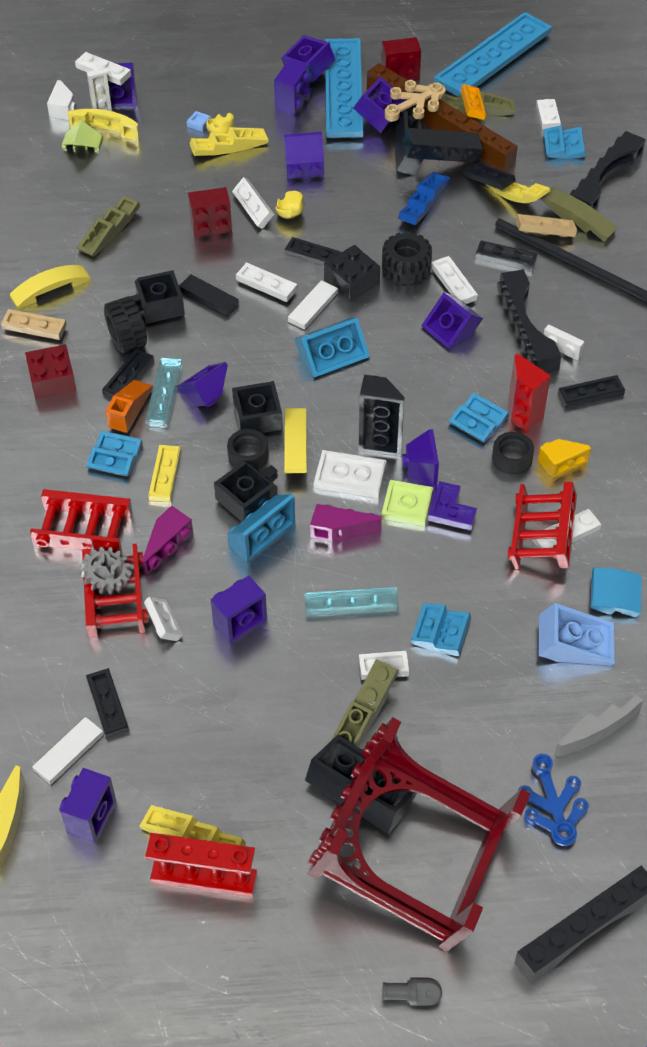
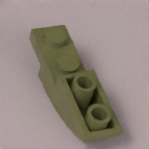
M378 659L375 660L354 701H351L333 738L340 735L357 747L360 745L389 696L388 691L399 672L398 669Z

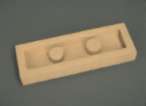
M517 214L516 224L519 231L524 233L534 232L542 235H559L561 237L576 236L577 228L573 220Z
M8 309L1 322L2 329L57 340L61 339L67 326L64 319Z

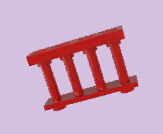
M564 482L563 491H560L559 494L528 495L525 484H520L519 493H516L515 496L517 510L512 546L508 548V559L512 561L515 570L520 569L521 558L554 557V559H557L560 568H569L577 493L573 482ZM528 504H561V509H558V511L527 513ZM555 520L559 522V527L552 530L525 531L526 522ZM556 538L557 545H554L553 548L522 549L523 540Z
M43 489L41 499L43 507L47 511L42 528H31L30 530L33 545L81 551L82 549L91 548V550L94 549L99 552L100 547H103L104 551H108L109 547H111L113 553L121 551L120 555L122 554L120 538L116 537L121 519H131L132 506L129 498ZM56 511L69 512L63 532L50 531ZM79 513L90 514L85 534L72 533L77 514ZM99 516L112 517L107 537L94 535Z
M137 543L132 544L133 555L126 556V563L134 564V574H131L127 584L135 583L136 593L100 597L96 595L95 591L99 590V588L96 587V589L91 590V583L84 584L85 621L89 639L98 638V628H102L104 625L138 622L140 633H145L144 623H148L147 609H143L140 566H143V552H138ZM91 548L82 549V561L85 554L90 555ZM137 602L136 613L109 616L97 614V609H101V606Z
M158 833L150 834L145 859L154 860L150 876L151 883L253 898L257 879V869H252L255 847Z

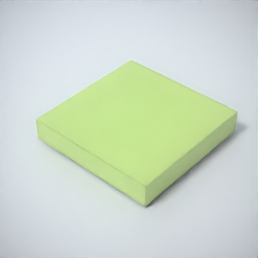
M390 480L381 513L382 519L425 527L433 487Z

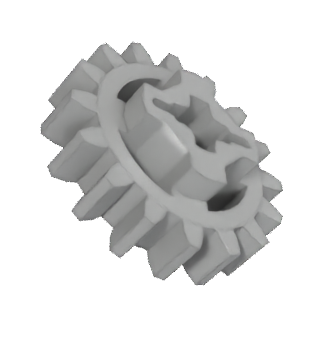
M100 547L99 552L92 549L90 555L85 554L80 566V576L85 577L84 584H92L91 590L97 587L101 594L104 590L112 594L113 589L120 592L122 586H127L132 573L130 571L131 564L126 563V556L120 557L121 551L113 553L111 547H109L108 551H104L103 547Z

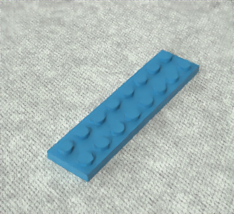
M524 12L434 76V83L437 82L444 85L447 91L459 97L462 84L473 87L479 86L550 34L552 26Z
M360 38L325 39V42H329L336 59L326 69V138L363 137V117L353 109L362 96Z

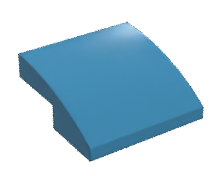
M562 125L543 129L547 157L557 159L586 157L582 127L563 131Z
M473 392L464 406L460 405L448 422L485 443L509 417V412Z
M100 431L96 446L92 447L86 467L128 477L143 444L142 439Z
M593 568L590 608L609 615L618 611L635 618L641 614L642 575L620 569Z
M423 603L411 638L412 644L439 653L460 656L471 621L470 612L448 611L446 605Z

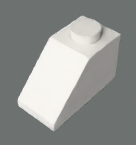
M57 80L47 102L49 118L68 120V111L77 110V103L74 102L73 93L61 80Z

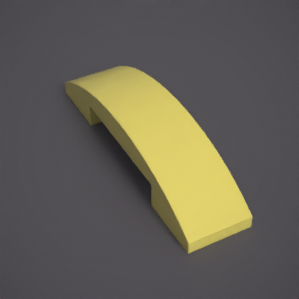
M77 109L67 113L70 128L83 120L90 127L121 132V138L137 141L140 139L138 124L122 114L101 109Z
M515 182L503 190L485 184L498 195L518 203L534 202L550 192L549 187L537 183L527 187Z
M66 265L52 268L20 284L10 293V298L16 307L21 309L36 303V296L68 283L72 287H76L91 281V277L82 265Z

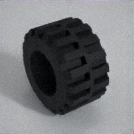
M413 232L396 233L395 236H390L389 240L384 242L382 248V269L389 279H393L397 283L401 282V284H414L415 281L420 282L422 278L428 276V273L431 271L432 246L427 239H424V236L416 235Z
M130 296L105 304L104 316L116 348L121 353H125L145 346L147 344V332L135 301Z

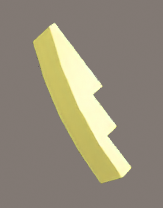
M229 127L228 133H210L208 139L191 138L190 147L194 156H211L248 150L267 144L269 140L262 128Z
M285 408V473H307L306 408Z
M15 765L0 793V872L11 850L23 804L24 777L21 768Z
M154 805L150 806L140 824V828L149 833L241 846L246 845L243 838L222 833L216 826L197 822L192 815Z

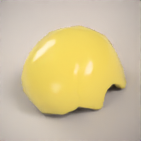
M227 113L226 117L218 114L215 119L210 118L206 121V128L209 133H228L229 127H234V115L231 113Z
M298 191L286 192L283 200H277L276 212L285 219L298 217L305 208L304 197Z

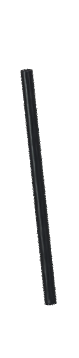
M501 218L497 219L495 227L647 302L646 290L531 233L519 231L517 226Z

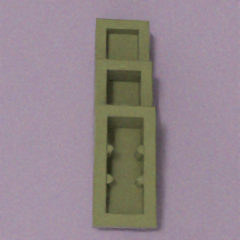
M480 91L486 116L513 115L515 113L513 99ZM461 93L459 97L444 94L440 99L467 115Z
M551 187L550 192L540 198L559 217L573 220L585 233L591 230L603 242L618 228L586 203L557 188Z
M123 195L115 207H109L102 219L97 217L77 246V249L92 257L98 254L132 219L140 208L139 202Z

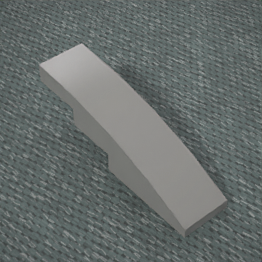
M635 694L621 709L612 703L598 718L589 712L557 743L555 755L559 758L580 751L605 739L622 728L640 712L643 699Z

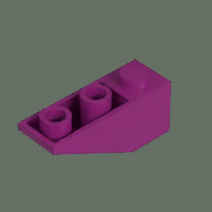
M316 504L310 523V538L335 542L378 533L382 530V516L374 513L358 512L352 509L337 508L331 505Z
M173 506L156 519L142 559L146 575L152 570L157 569L161 562L168 555H172L183 541H187L193 533L192 519Z

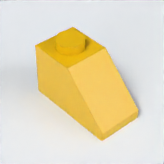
M556 439L552 442H546L540 447L538 461L551 478H554L587 463L591 447L581 443Z

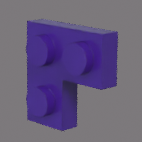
M439 481L428 514V521L472 530L477 508L457 503L461 486Z

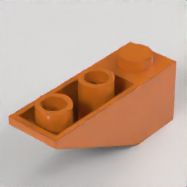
M133 380L116 393L105 410L108 428L128 433L153 389V385Z

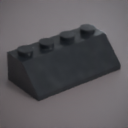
M364 375L359 401V451L401 457L405 397L386 377Z
M337 735L311 759L305 781L342 804L344 799L340 795L347 783L351 785L354 777L350 775L357 762L361 764L364 756L361 755L362 749ZM378 771L373 772L375 784L379 787H385L384 776ZM392 775V783L398 784L400 781L393 779L394 776ZM369 786L365 792L366 795L372 794V789ZM411 791L385 793L367 806L362 818L389 834L401 821L417 793ZM354 808V812L360 814L359 809Z

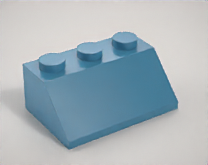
M357 317L348 318L294 338L300 358L314 378L370 357Z
M292 494L276 495L272 499L265 501L257 511L250 513L243 522L230 529L229 533H227L228 547L246 562L251 560L295 524V497Z

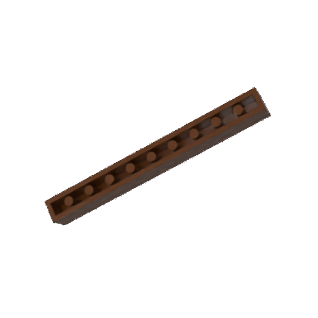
M380 63L367 71V90L381 76L392 87H399L402 90L401 92H407L405 90V82L408 80ZM414 91V92H409V93H419V94H421V93H423V92ZM431 98L425 100L424 117L421 119L423 124L433 130L478 133L483 148L479 158L503 172L516 163L518 148L516 144L440 99L438 100V111L431 112L428 110V101Z

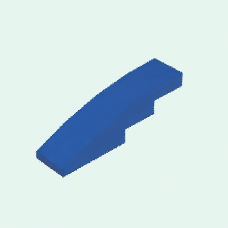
M432 172L418 184L417 192L409 198L408 205L399 212L398 219L416 225L441 196L450 181V177Z

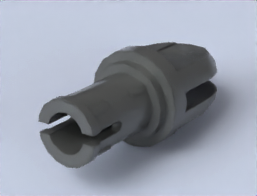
M410 977L407 983L383 982L382 984L383 1000H407V1003H410V1005L430 1006L436 1004L442 996L440 983L429 977Z

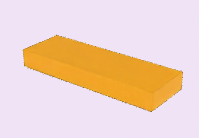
M462 84L460 91L467 116L484 120L486 111L480 89Z

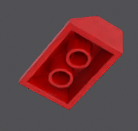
M518 353L514 355L510 383L511 421L516 426L528 432L544 418L551 375Z

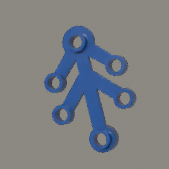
M538 754L533 759L532 769L540 776L547 799L533 792L531 787L527 785L519 787L518 791L522 788L531 793L527 803L531 802L551 813L554 821L540 815L539 811L535 808H528L525 811L524 821L528 825L533 826L537 824L551 832L553 841L558 845L569 846L575 842L577 837L576 823L581 816L587 813L589 804L585 799L578 798L574 801L573 811L565 820L563 810L573 793H577L580 790L581 780L576 776L568 777L565 788L558 798L550 775L553 760L547 754ZM544 765L546 769H540L538 766ZM574 782L577 784V787H571L569 783ZM581 804L585 809L580 810L576 805ZM534 814L536 819H530L528 815ZM565 832L568 834V837H563L559 833Z

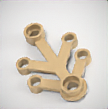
M408 80L405 82V90L407 92H401L402 90L399 87L391 88L390 97L392 99L408 100L399 105H388L385 109V119L397 121L400 118L401 111L414 105L416 107L413 109V117L415 119H422L424 117V103L428 98H431L428 101V110L431 112L438 111V100L445 94V86L437 82L429 86L416 85L415 81ZM417 91V92H423V93L419 94V93H409V92Z

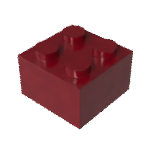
M417 37L382 41L381 65L407 80H420L421 48Z
M227 187L188 192L190 220L194 237L232 232L231 206Z
M66 344L25 352L35 399L77 391Z

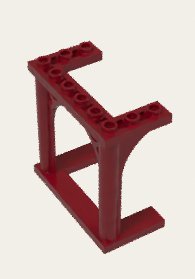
M392 717L387 724H381L377 733L373 734L370 742L368 741L363 748L361 755L364 756L361 764L357 762L350 775L354 779L351 785L346 784L340 795L344 800L341 806L336 805L329 818L333 822L330 828L325 827L319 838L321 843L317 850L313 851L307 863L311 865L308 875L315 879L320 875L329 878L440 940L438 947L447 952L474 932L483 910L482 906L474 903L475 897L503 831L522 816L531 793L521 788L499 809L484 802L414 761L404 751L398 741L397 731L401 721ZM378 771L384 776L385 787H379L375 784L373 772ZM392 775L394 776L393 779L400 781L398 784L392 783ZM368 786L372 789L371 795L365 794ZM392 791L415 792L487 830L450 918L386 883L367 864L360 848L359 825L365 809L377 797ZM354 808L359 809L360 814H356ZM345 829L351 830L352 835L350 838L347 837L348 832ZM343 844H349L353 847L354 852L351 856H340ZM356 860L359 862V869L354 864L352 866L347 864Z

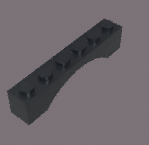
M625 131L621 137L616 139L614 145L607 149L605 156L599 158L597 165L589 170L587 177L581 179L578 187L575 190L573 189L570 195L596 210L599 206L601 195L599 185L602 180L616 169L635 164L643 154L646 139Z
M524 269L501 273L500 282H497L498 292L503 295L504 307L509 310L510 321L515 324V332L517 337L521 339L522 350L527 353V360L546 373L558 371L562 356L556 342L537 330L526 314L524 303L528 298L530 282Z
M642 865L517 951L515 965L532 985L553 970L565 957L595 933L647 903V871Z

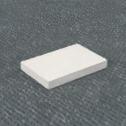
M322 450L314 480V488L378 499L386 460Z

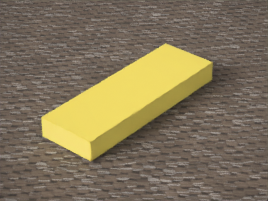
M159 445L148 494L149 501L171 502L181 455V446Z

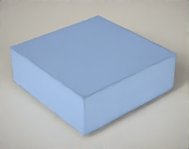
M195 111L187 120V127L203 132L206 129V121L212 117Z

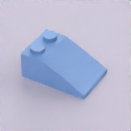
M553 603L539 614V656L562 663L613 666L615 664L614 623Z

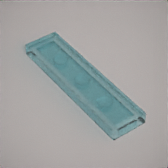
M160 359L145 419L146 426L167 428L182 366L181 359Z
M397 587L305 593L306 617L398 611Z

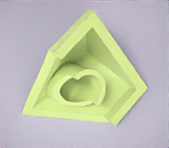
M81 120L66 132L62 148L72 145L73 149L77 146H84L86 150H88V147H94L95 151H99L102 135Z

